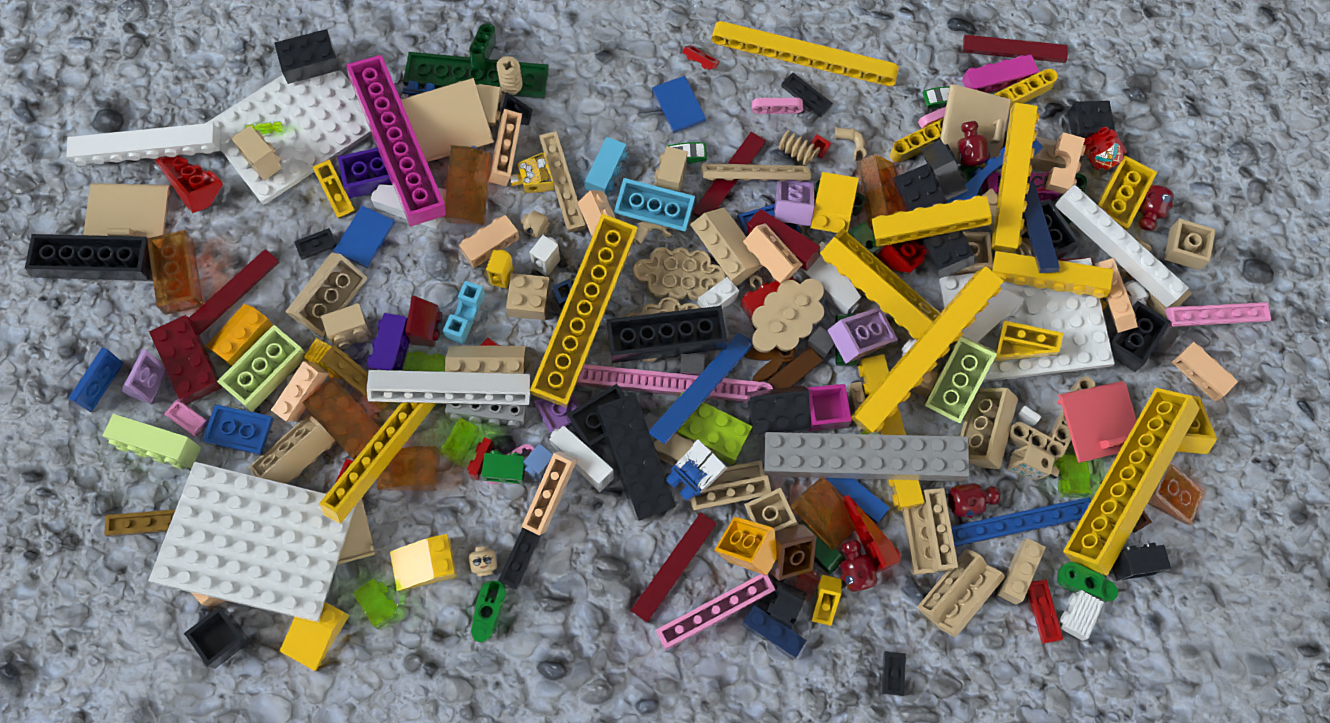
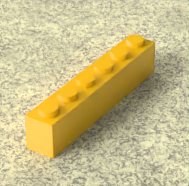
M974 196L968 200H955L948 204L939 203L932 207H919L908 212L899 211L888 216L880 215L872 219L876 246L879 247L991 225L992 216L987 196Z
M1000 251L995 252L992 272L1004 282L1014 283L1019 286H1034L1038 289L1048 288L1057 292H1073L1076 295H1092L1095 298H1107L1111 290L1113 269L1065 261H1058L1060 266L1059 272L1039 273L1035 257Z

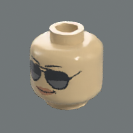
M537 211L525 214L521 221L524 232L536 238L542 235L545 236L550 226L548 217Z
M487 546L475 547V552L470 553L469 561L472 573L477 574V577L493 574V571L497 568L494 550L488 549Z

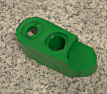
M1068 562L1058 569L1057 582L1064 589L1074 593L1082 590L1105 603L1116 599L1118 596V589L1113 582L1078 563ZM1069 573L1073 574L1074 577L1071 578V577L1069 576ZM1086 579L1091 582V588L1087 587Z
M487 581L480 589L470 631L473 639L478 643L487 642L495 632L507 596L506 588L501 582ZM493 590L498 591L496 597L491 596ZM486 608L493 610L489 618L482 616V612Z

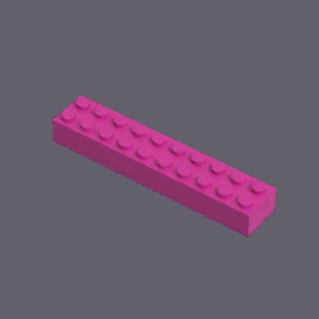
M382 55L346 64L350 82L409 226L412 227L446 216L445 204Z

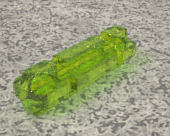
M281 121L273 122V124L271 122L258 123L256 126L249 124L255 131L258 129L262 134L283 131Z

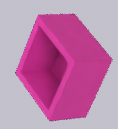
M845 384L808 387L812 426L809 432L848 428L851 423V415Z

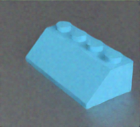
M623 178L614 214L686 232L693 212L695 196Z

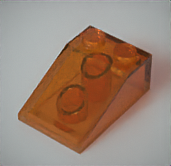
M437 446L401 448L379 475L377 490L438 491L440 451Z
M1170 462L1147 504L1186 525H1191L1204 491Z
M824 476L804 491L790 506L832 550L837 548L855 530L837 489Z

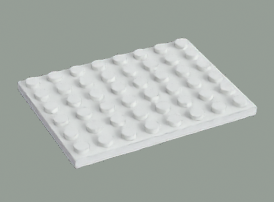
M341 70L287 84L284 75L207 122L214 123L220 130V150L262 205L267 204L314 173L313 166L329 159L332 161L372 135L352 84ZM249 125L255 131L258 129L265 138L264 140L270 142L281 159L279 163L282 169L265 181L244 159L231 139Z
M1091 258L1065 261L1092 266ZM975 273L947 276L939 279L944 308ZM1003 282L1001 284V288L1023 298L1020 308L1006 321L1062 332L1063 338L1060 352L1056 356L993 361L983 382L1111 367L1114 365L1100 298L1086 294L1076 295L1073 292L1067 291L1057 292L1048 288L1038 289L1029 285L1019 286L1010 282ZM1001 325L980 344L996 351ZM954 342L950 344L951 352L953 351L956 345L954 344Z
M194 462L148 581L162 586L319 622L355 507L344 521L339 524L323 515L319 503L326 494Z

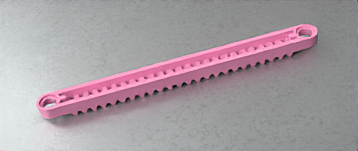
M584 364L576 386L582 385L584 387L608 389L617 383L622 391H642L644 393L651 392L652 394L659 393L660 395L679 396L682 391H686L698 376ZM724 378L706 399L712 398L713 400L720 399L721 401L728 400L730 402L748 403L747 392L759 391L760 389L768 390L773 389V387L765 382Z

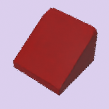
M818 134L815 135L810 145L814 144L813 150L820 147L817 156L822 159L833 144Z

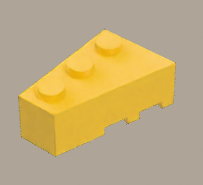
M1004 320L1000 329L996 347L997 355L994 361L1056 356L1060 352L1063 333Z

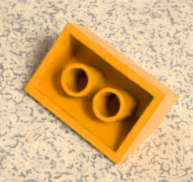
M244 303L205 347L232 367L273 324L254 307Z
M734 516L714 551L731 564L767 576L777 559L775 529Z

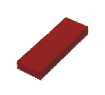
M1047 579L1031 582L1027 593L1041 643L1045 644L1064 640Z

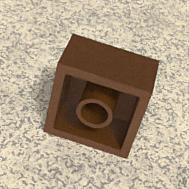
M804 524L775 531L777 559L769 572L776 579L782 580L813 571L817 536Z

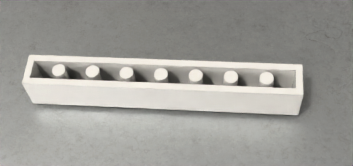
M214 123L67 137L66 157L75 165L85 166L92 163L103 164L104 162H122V160L138 161L142 158L157 159L163 156L175 157L183 154H209L214 151H220V130Z
M1073 185L1055 204L1063 214L1109 256L1114 258L1120 266L1166 308L1178 300L1189 288L1076 185Z
M369 370L368 401L529 405L530 374Z

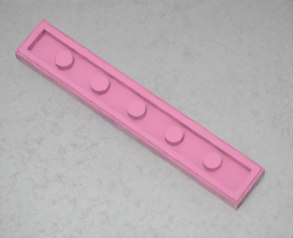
M1268 302L1166 308L1167 319L1171 321L1168 327L1271 321Z

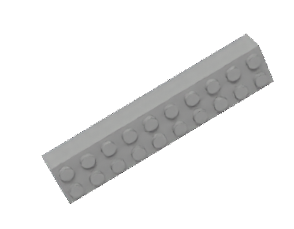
M766 432L765 476L966 481L969 477L968 437Z

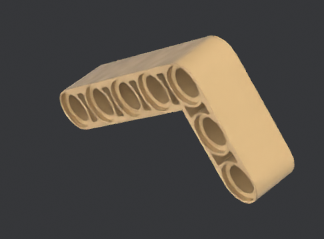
M1082 377L1072 386L1070 392L1081 390L1080 385H1083L1085 388L1095 387V382L1089 377ZM1063 408L1049 436L1022 422L1015 423L1010 428L1008 441L1021 448L1026 445H1032L1053 456L1054 462L1064 455L1071 440ZM1014 430L1019 431L1020 434H1021V437L1017 436V435L1014 433ZM1058 432L1063 435L1064 439L1058 436ZM1032 439L1038 442V446L1032 443ZM1050 448L1056 452V456L1051 454Z

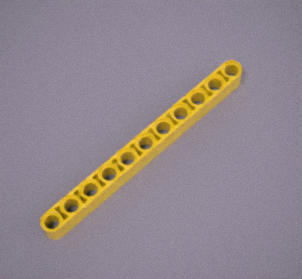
M723 21L715 23L711 36V41L717 45L885 86L895 85L899 72V66L892 62Z
M1045 69L993 95L1011 99L1010 110L1015 102L1025 103L1051 90L1058 78V74L1053 69ZM944 118L897 140L891 149L890 159L896 163L903 162L921 153L922 148L940 140Z

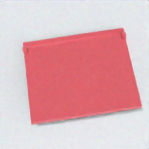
M1124 381L1058 394L1060 400H1057V404H1062L1078 463L1119 453L1137 421L1127 385Z

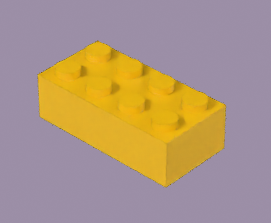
M1124 155L1123 160L1113 170L1096 204L1127 231L1157 171Z

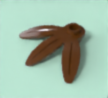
M775 347L770 352L764 353L751 348L744 357L758 361L771 360L758 370L753 376L752 381L761 382L773 376L782 366L783 362H791L795 359L796 349L781 351ZM790 352L788 356H784V353Z

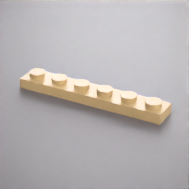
M557 131L539 135L567 232L585 229V222L577 203V196Z
M701 164L702 176L708 180H715L716 178H723L725 180L742 179L745 181L751 179L762 181L777 179L778 181L795 180L802 182L811 179V172L808 166Z

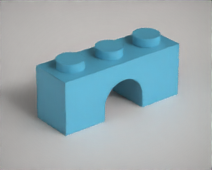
M468 281L464 282L458 295L459 303L454 315H449L443 329L446 339L464 345L485 297L483 286Z

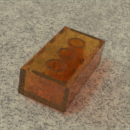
M186 230L147 238L157 308L165 315L201 307L203 299L193 238Z
M334 377L302 402L353 460L357 458L380 429Z

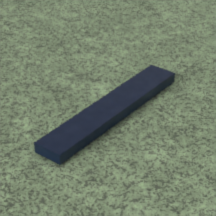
M1032 182L1029 183V191L1025 194L1024 201H1027V206L1022 215L1039 273L1059 272L1058 259L1035 183Z

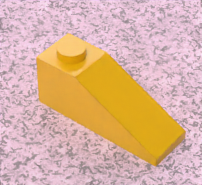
M330 159L313 166L312 168L337 218L355 211Z

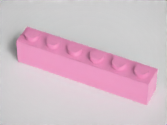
M760 574L656 629L655 633L666 651L773 594L775 588L768 575Z

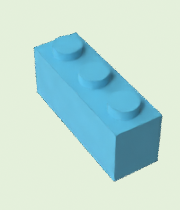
M609 137L605 138L585 180V190L604 191L605 195H607L608 191H612L614 186L613 180L615 176H619L621 171L620 165L622 161H626L628 156L625 143Z

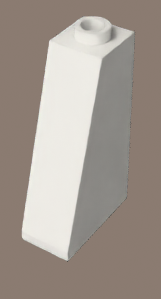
M379 185L371 196L375 209L406 219L393 185ZM438 188L446 209L450 200L449 192L447 189ZM442 217L421 224L436 229Z
M823 242L819 244L820 252L826 247ZM821 254L807 272L802 268L795 272L803 281L806 279L818 280L824 289L822 297L842 314L854 313L860 306L858 302L861 296L846 276L840 275L834 265L825 262Z
M1002 288L995 297H992L990 300L988 299L989 305L982 312H979L977 315L975 314L976 320L969 327L962 329L963 336L978 343L983 342L1004 320L1006 321L1020 308L1023 298Z
M564 425L560 429L556 428L551 433L550 444L557 451H562L578 459L574 468L599 492L614 479L613 469Z

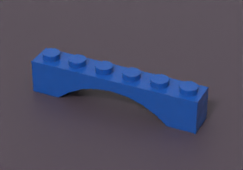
M1037 139L1032 143V148H1034L1033 157L1043 148ZM1005 147L999 151L1001 155L997 158L993 156L985 163L987 166L983 170L979 168L972 174L973 178L965 184L968 191L947 200L948 203H952L955 200H968L977 196L983 181L989 175L1002 168Z

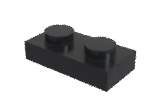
M330 228L294 241L302 260L337 246Z
M884 651L882 694L904 696L906 653Z

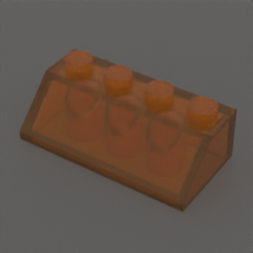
M451 145L445 200L446 216H444L447 223L484 225L490 153L469 146Z
M872 154L857 162V175L861 182V192L866 199L864 207L867 210L870 228L873 229L872 219L877 216L893 215L899 211L905 212L904 205L894 185V177L897 176L894 163L876 154Z

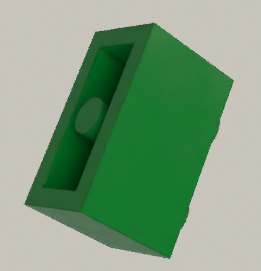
M499 451L485 453L481 475L483 481L523 485L525 475L523 461L525 457L519 453H510V455H502V452Z

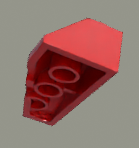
M179 155L175 157L163 156L155 159L157 165L192 214L211 206L223 185L214 172L210 170L206 172L202 170L201 166H194L187 159Z
M920 239L885 245L877 256L890 270L911 273L922 264L926 251Z
M849 495L845 496L842 499V503L865 553L873 561L876 573L901 562V554L898 548L893 546V543Z

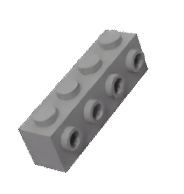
M446 403L445 413L452 421L464 419L475 424L488 422L489 425L493 426L507 424L508 427L519 428V426L525 427L528 405Z

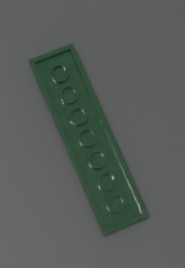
M408 52L403 84L407 86L409 81H415L419 83V87L425 88V84L432 83L438 89L458 83L459 81L462 82L474 78L476 85L500 87L497 71L498 60L489 59L484 68L474 69L470 65V57ZM519 62L523 84L521 90L512 96L545 99L549 65Z

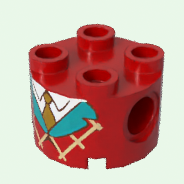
M1103 127L1097 134L1086 138L1083 144L1086 146L1084 154L1088 157L1092 167L1099 171V168L1107 170L1119 164L1124 158V152H1127L1117 132L1108 127Z

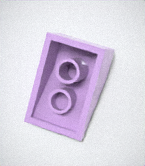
M777 180L774 217L784 224L794 223L798 226H810L814 210V182Z
M880 307L841 319L828 329L845 363L860 359L898 340Z
M142 349L137 361L133 364L128 379L123 384L122 392L131 398L151 404L167 373L164 365L147 350Z

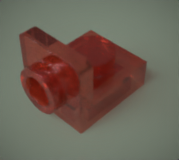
M814 570L798 576L794 586L808 592L804 600L808 603L821 578L818 577V573Z

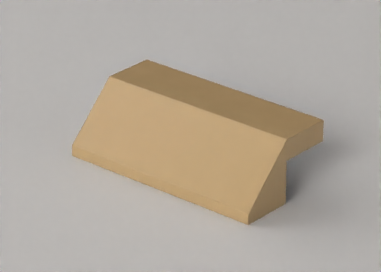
M762 460L727 467L700 496L696 495L690 500L693 511L756 499L770 493L771 487L768 475L765 476Z
M944 488L924 490L922 495L925 503L922 506L903 510L913 575L932 574L958 568Z
M967 548L957 558L958 568L947 570L917 606V609L938 628L955 638L1005 578L1003 572L988 566L980 554Z

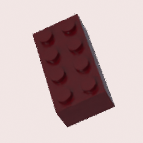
M187 315L149 331L180 401L187 405L223 388L217 382L219 377L195 324Z

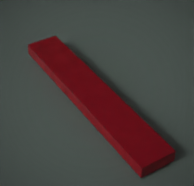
M966 34L963 37V53L1017 58L1021 55H1032L1034 60L1066 63L1068 60L1067 45Z
M750 132L727 164L750 165L765 145L766 140ZM717 178L695 207L692 214L699 218L706 212L717 210L739 179L725 180Z
M264 249L189 317L194 322L199 335L280 263L269 251Z
M702 512L699 513L630 610L633 614L648 623L715 528L716 522Z

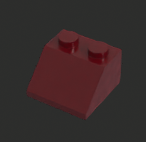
M411 296L406 334L412 345L435 347L436 341H439L440 338L438 325L442 323L443 313L440 312L437 304L417 296Z

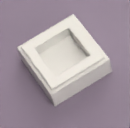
M1027 406L1020 409L1015 416L1030 427H1033L1041 418L1039 414Z

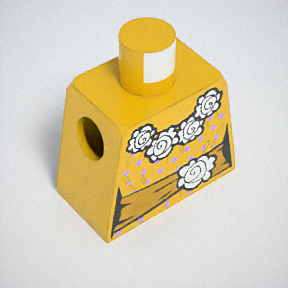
M545 152L519 162V173L510 177L511 185L523 184L525 193L555 190Z

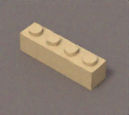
M861 382L851 383L847 387L853 413L865 401ZM857 425L858 433L865 432L861 427Z

